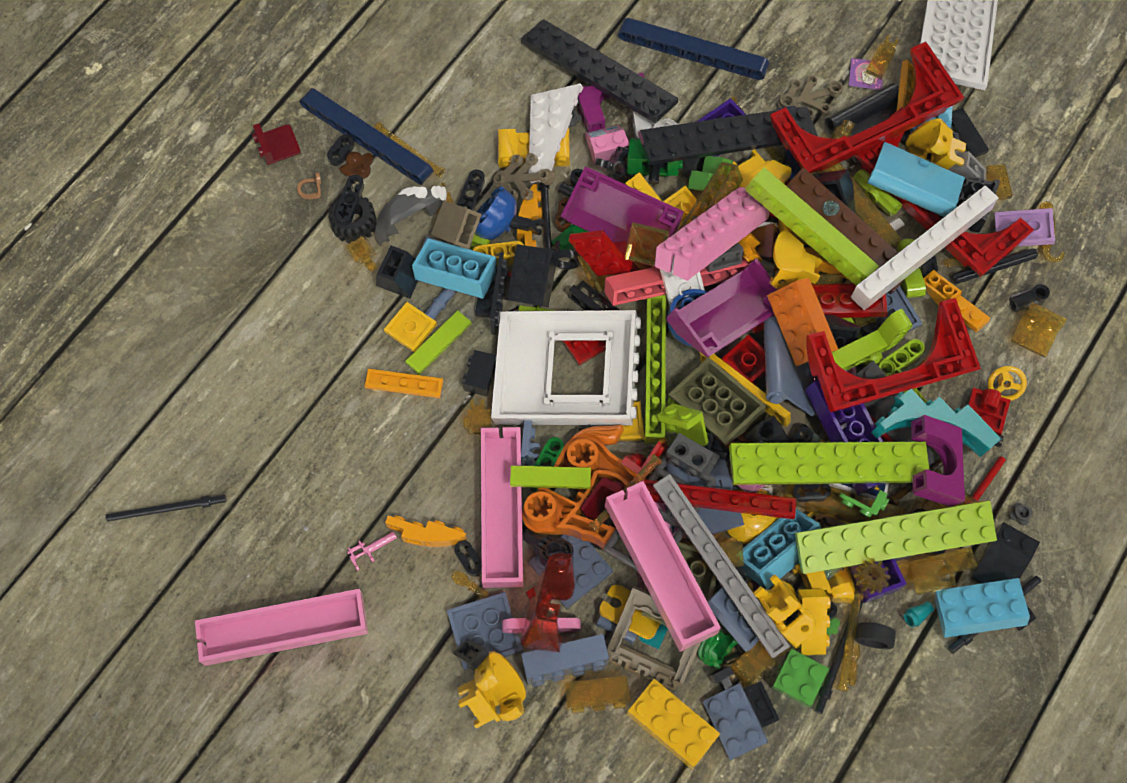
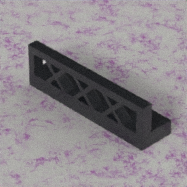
M584 280L577 287L573 285L569 289L568 297L584 311L619 310ZM583 287L589 291L590 297L581 291ZM594 301H601L603 303L604 308L599 306Z

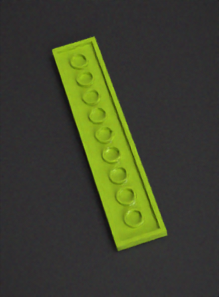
M926 442L731 443L729 445L732 485L913 483V475L925 469L929 470Z
M988 500L795 532L802 574L997 541L991 501Z

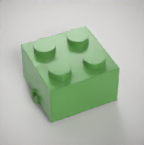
M790 649L782 665H779L776 672L778 674L771 688L809 708L812 706L829 668Z

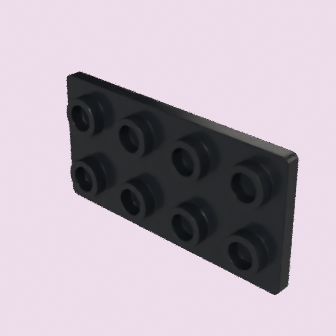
M503 252L499 254L496 281H492L483 299L477 298L475 316L490 318L491 335H495L496 329H499V316L503 309L502 295H505L504 282L507 279L508 273L507 259H504Z

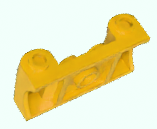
M568 128L565 137L561 139V147L559 152H556L553 167L570 166ZM498 129L499 168L508 167L511 164L512 156L515 154L523 158V163L519 167L525 164L526 156L529 154L530 132L516 133V129Z

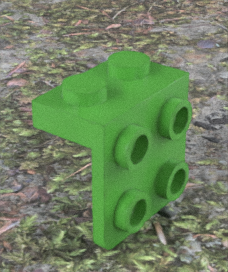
M882 490L878 492L871 508L843 493L839 496L842 499V504L850 508L853 505L860 508L859 512L869 518L872 515L877 516L879 510L883 511L889 501L886 498L888 494Z

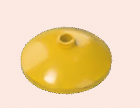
M741 488L735 490V491L745 492V491L742 490ZM763 489L756 492L758 494L771 495ZM741 513L744 525L726 530V532L735 541L748 545L779 518Z

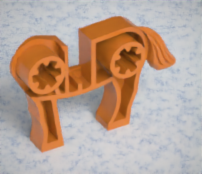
M622 425L585 428L576 433L566 443L554 467L591 468L590 489H576L579 492L575 500L572 501L548 488H538V492L528 496L522 510L523 522L529 530L538 534L573 536L582 541L594 543L603 550L616 528L582 517L581 507L583 501L594 491L595 485L603 477L612 482L618 481L624 486L625 492L627 488L635 485L636 478L644 479L621 464L623 460L613 455L605 446L617 444L624 431Z

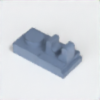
M524 420L521 463L528 462V460H537L539 454L531 452L534 449L540 450L539 443H531V439H535L536 427H532L531 420Z

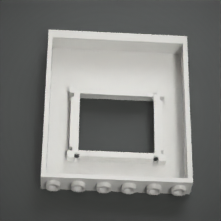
M636 310L500 312L491 419L494 424L524 425V420H531L532 425H633V419H636V407L633 406L634 400H637V389H634L635 382H638V370H635V366L639 364V353H636V346H640V335H637V329L641 328V318L637 317ZM606 340L603 395H551L555 341Z

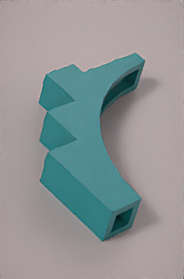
M912 389L906 393L900 392L894 398L896 402L891 406L892 410L887 414L889 417H881L875 423L877 427L871 432L878 438L886 432L898 428L911 427L912 421L927 415L962 428V443L979 457L983 456L1001 440L969 405H966L963 409L958 407L953 411L941 397H938L935 401L930 399L925 403Z

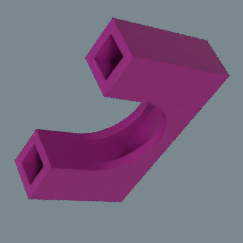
M584 86L582 92L577 97V105L587 132L605 128V117L600 104L603 100L610 97L593 86Z
M927 415L915 419L911 422L912 440L926 442V445L932 447L939 454L943 463V475L928 469L913 475V494L949 507L965 501L962 428Z

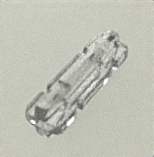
M619 441L618 451L647 453V455H650L656 445Z

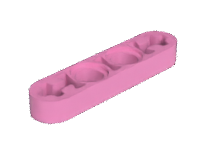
M509 618L502 620L503 633H574L581 631L580 619Z

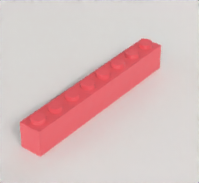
M742 256V262L738 265L708 272L705 268L702 269L700 274L703 286L725 282L746 269L752 261L748 262ZM657 267L605 277L604 293L613 306L666 295L660 269Z

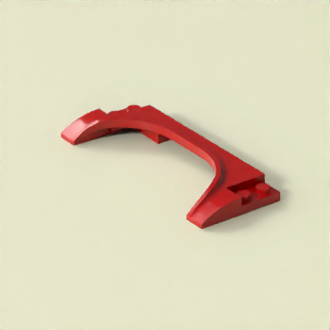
M926 41L910 49L915 78L914 92L910 102L897 115L867 130L849 137L845 135L841 138H823L810 134L800 128L786 107L770 114L773 126L786 150H790L801 169L804 167L810 174L817 170L821 172L946 112L947 108L963 101V94Z
M901 107V108H900L899 110H897L893 115H891L888 119H890L891 117L897 115V114H898L899 112H901L904 108ZM905 132L884 142L898 147ZM884 142L854 156L862 163L861 168L865 169L869 174H871L876 165ZM893 195L902 204V207L926 230H929L942 220L936 213ZM1020 217L1009 227L995 233L974 234L964 231L944 248L964 267L970 266L982 277L1022 243L1034 229Z
M956 298L939 302L933 342L929 353L922 363L912 370L887 377L865 379L852 375L842 369L834 360L825 331L810 334L806 337L807 356L812 377L818 376L830 413L981 369Z

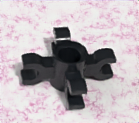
M618 146L615 159L609 161L596 158L594 165L606 168L609 177L618 181V178L624 175L631 178L637 175L627 174V164L624 160L628 154V148ZM618 164V171L615 172L614 168Z

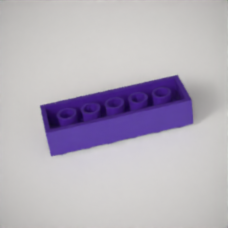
M819 380L814 381L805 389L831 443L883 442L881 437L876 438L871 433L876 427L864 404L830 413ZM852 483L857 495L886 484Z

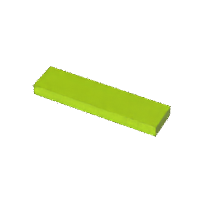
M457 310L405 361L406 364L420 375L472 325L471 321Z
M511 466L510 487L590 489L591 468Z

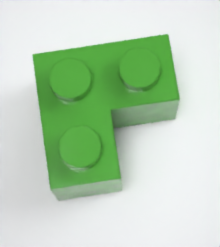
M705 157L702 172L691 171L688 189L726 197L733 161L723 157Z

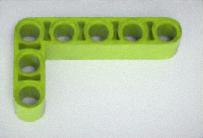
M899 309L892 313L878 330L832 352L834 360L842 369L849 370L897 345L913 327V324L903 309Z
M918 339L910 340L882 360L878 366L889 372L885 373L887 376L901 373L920 358L925 349L923 342ZM910 348L915 349L917 353L911 351ZM896 359H901L903 363H899ZM913 389V391L926 403L927 400L924 398V396L917 389Z

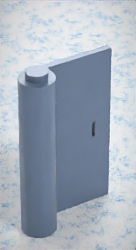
M770 317L764 321L766 398L774 404H779L788 399L813 416L815 415L814 407L805 391L813 383L809 362L797 367L795 366L776 317Z
M714 440L713 449L722 451L720 441ZM719 458L716 467L710 474L717 480L713 488L734 490L726 461ZM698 459L692 461V463L697 466L703 464L702 461ZM669 462L665 466L666 471L693 486L704 487L707 483L697 476L692 477L688 475L685 469L679 466L675 467ZM700 508L697 513L711 534L744 525L742 515L738 512ZM684 534L685 539H686V540H689V538L687 537V535Z

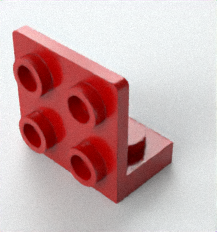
M664 438L658 441L648 458L640 453H632L625 456L621 464L639 476H643L646 473L649 474L653 472L659 463L656 460L661 455L663 456L669 448L667 445L669 440Z

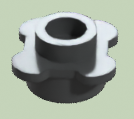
M573 108L571 113L573 118H571L569 127L576 126L582 120V116L577 114Z
M1016 503L1013 512L1010 513V518L1019 521L1021 525H1027L1033 511L1027 505Z

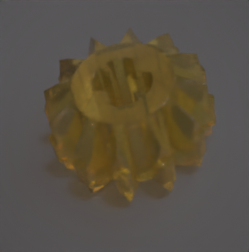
M874 558L870 560V563L867 560H863V564L856 567L858 572L854 574L855 578L860 579L856 582V585H863L862 592L869 589L870 594H874L875 590L881 593L883 588L889 585L887 580L890 579V575L885 574L888 571V567L882 568L883 562L879 561L876 564Z

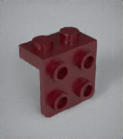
M260 123L253 125L255 131L252 133L254 141L260 144L258 151L261 158L265 157L268 165L301 153L291 125L286 124L266 132L262 131Z
M603 477L595 485L594 491L582 503L581 510L585 517L597 522L606 511V497L622 490L624 491V486L618 481L612 482Z

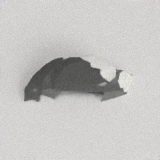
M413 186L402 189L398 195L393 197L383 207L379 214L375 229V239L379 246H382L381 244L384 241L389 242V236L399 234L394 225L397 222L425 207L430 216H432L442 206L443 201H446V188L444 186H433L428 189Z

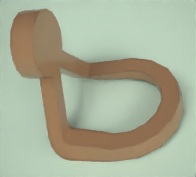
M319 172L315 173V179H304L299 182L297 192L302 198L316 199L321 197ZM317 182L318 192L304 194L301 191L303 184Z

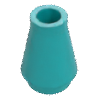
M929 601L908 608L903 614L904 621L912 628L915 626L919 627L930 613L934 611V607Z

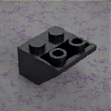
M390 245L376 274V286L411 299L419 282L415 280L412 268L415 258L408 251Z

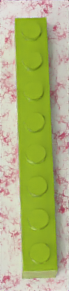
M765 167L745 188L752 197L856 286L879 267L878 264Z
M666 295L646 299L644 445H656L658 441L665 438V423L659 421L657 414L665 409Z

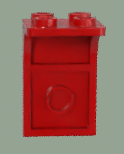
M604 230L570 234L569 242L597 276L630 272L637 248L635 240L613 243Z

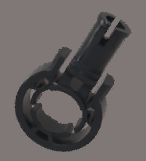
M529 529L523 534V541L534 547L533 551L539 556V560L544 567L560 570L568 567L573 562V546L567 540L553 539L550 536L541 537ZM556 551L564 552V555L559 558L556 557L555 560L549 556V554Z

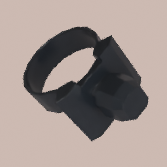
M558 240L555 241L554 249L544 247V249L559 252L556 267L571 270L580 265V255L572 250L559 251L560 242ZM559 258H572L576 261L564 262L559 260Z

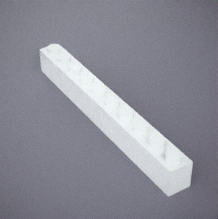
M984 186L858 284L851 298L863 310H866L990 212L999 197L988 187Z

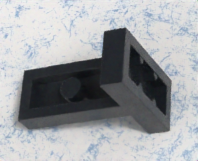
M466 638L453 654L475 672V669L488 656L489 652L484 647Z

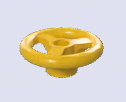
M1002 366L996 369L989 376L987 382L988 389H994L1000 393L1005 389L1012 388L1018 390L1009 396L1001 395V397L1011 401L1019 398L1027 386L1025 374L1014 366ZM1008 371L1016 373L1020 377L1021 384L1015 383ZM997 377V382L999 386L996 389H994L993 383L995 378Z

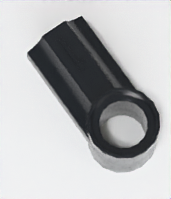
M1038 284L1033 289L1011 296L1009 298L1010 306L1016 313L1033 306H1041L1049 297L1050 290L1046 285Z

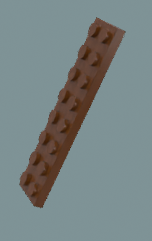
M804 167L787 184L791 191L878 264L879 267L877 269L898 254L891 245ZM904 280L888 291V293L891 295Z

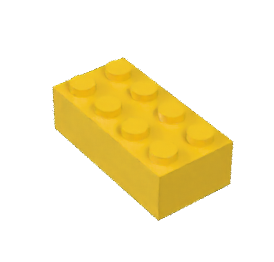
M656 679L652 680L626 714L691 770L720 735L716 729Z

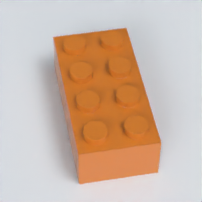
M809 278L795 281L767 295L796 367L808 363L807 335L825 331L831 352L839 350Z

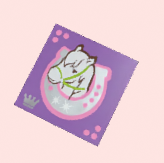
M851 58L849 86L876 90L882 89L884 62Z

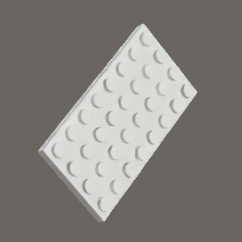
M927 0L920 44L925 41L928 43L957 85L985 90L987 87L998 0Z

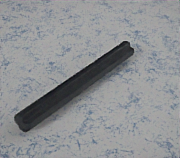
M1032 248L1001 259L984 275L1036 259L1038 253L1036 249ZM970 268L954 273L952 280L954 284H959L980 276Z

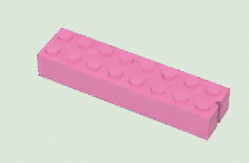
M739 187L658 245L655 267L670 273L672 271L673 257L675 256L673 275L688 281L769 219L770 211L752 197L744 187Z
M520 427L503 428V438L499 436V428H481L483 588L523 587L522 487H510L511 466H521Z
M642 481L627 488L626 493L622 490L606 497L605 507L679 651L681 652L717 635L721 627L644 482Z
M360 589L195 621L196 636L200 643H197L199 662L205 666L369 634L364 599Z

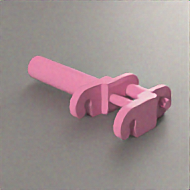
M391 532L365 548L363 547L365 545L364 542L358 541L359 544L351 549L347 547L349 549L347 553H351L349 557L358 571L360 570L356 564L358 557L365 554L374 562L375 560L371 553L395 540L397 537L394 532ZM360 548L363 549V552L354 556L353 552Z

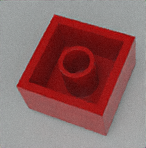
M749 335L721 359L754 385L766 376L765 349Z

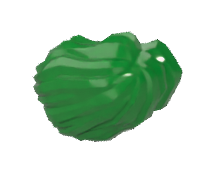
M719 630L717 635L701 642L697 656L704 664L711 667L714 666L720 670L724 656L730 654L738 642L732 635H725Z

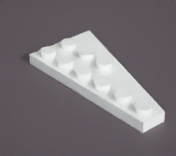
M581 83L531 95L529 153L535 154L538 157V162L529 169V173H539L542 169L552 171L556 152L560 150L561 139L565 137L572 118V110L577 105V97L583 89Z

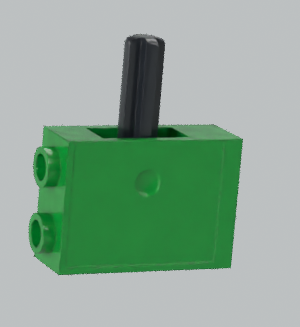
M630 138L627 174L641 173L643 176H648V184H652V187H655V184H659L660 175L663 177L678 176L679 169H682L683 160L648 165L640 139Z

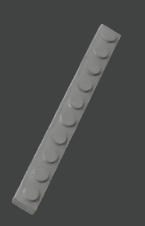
M669 474L654 484L653 488L770 657L774 658L790 646L767 615L762 605L672 476Z

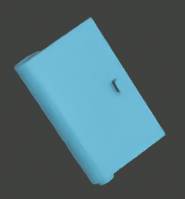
M884 142L867 183L945 217L957 208L965 177Z

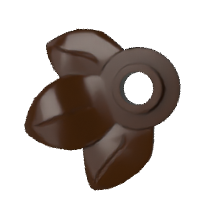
M350 152L346 156L347 164L339 167V170L346 176L359 175L363 179L367 178L371 173L370 165L373 163L374 158L370 152L363 156L358 152Z

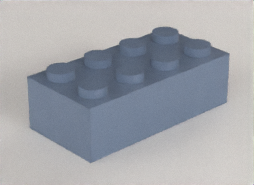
M603 634L521 654L527 684H532L533 687L544 685V681L551 679L553 682L562 681L565 679L564 676L573 675V677L582 676L585 674L584 671L588 670L599 672L604 670V666H608L609 662Z

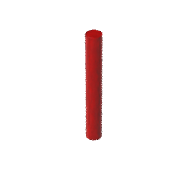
M999 456L968 500L969 503L978 502L1006 462L1004 457Z

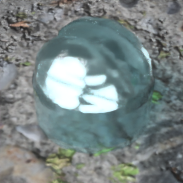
M826 201L823 205V212L827 216L837 215L840 211V206L835 201Z

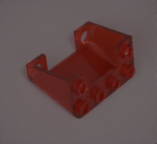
M556 553L549 557L533 589L521 635V644L525 648L560 652L562 639L559 635L557 620L561 605L551 603V600L566 601L574 594L575 577L572 554ZM549 609L553 610V615L547 617Z

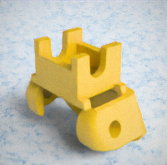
M938 118L923 123L906 139L907 152L927 160V153L932 154L931 163L947 170L955 164L963 165L964 159L958 157L955 154V150L964 152L966 143L953 138L951 128L942 119Z
M754 149L751 152L752 158L739 166L735 161L733 162V172L730 174V179L736 184L737 188H746L764 167L783 184L790 178L792 170L790 167L775 160L765 162Z
M782 231L776 238L773 250L774 262L779 270L774 277L770 278V284L776 289H781L795 281L809 278L811 283L816 284L820 275L814 273L815 267L818 268L821 264L822 259L805 252L802 242L790 232Z
M798 564L792 570L793 575L800 573L806 589H823L826 595L830 597V601L834 603L851 604L854 601L855 587L848 566L802 574L800 564Z
M774 574L770 578L774 584L772 589L765 590L760 586L753 594L760 600L761 605L777 629L797 649L803 641L813 634L816 628V620L811 612L804 609L796 598V591L791 584L782 581ZM799 609L802 614L787 626L784 620Z
M494 651L489 652L488 656L475 669V679L458 687V694L460 696L469 693L464 698L458 700V705L460 708L466 705L469 706L475 717H477L474 721L475 728L493 719L496 722L501 720L512 721L521 717L524 713L523 701L526 698V689L521 677L505 657ZM500 705L501 713L497 714L495 706Z

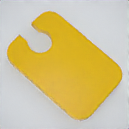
M618 584L612 585L607 595L619 599L621 606L614 608L603 600L599 608L600 615L618 624L631 590ZM635 609L632 616L633 620L628 630L642 638L651 639L655 636L660 623L642 616V610Z

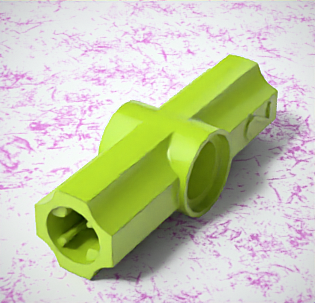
M865 169L859 170L852 181L865 192V197L871 204H877L889 216H894L901 209L902 204L891 193L867 183L870 174Z

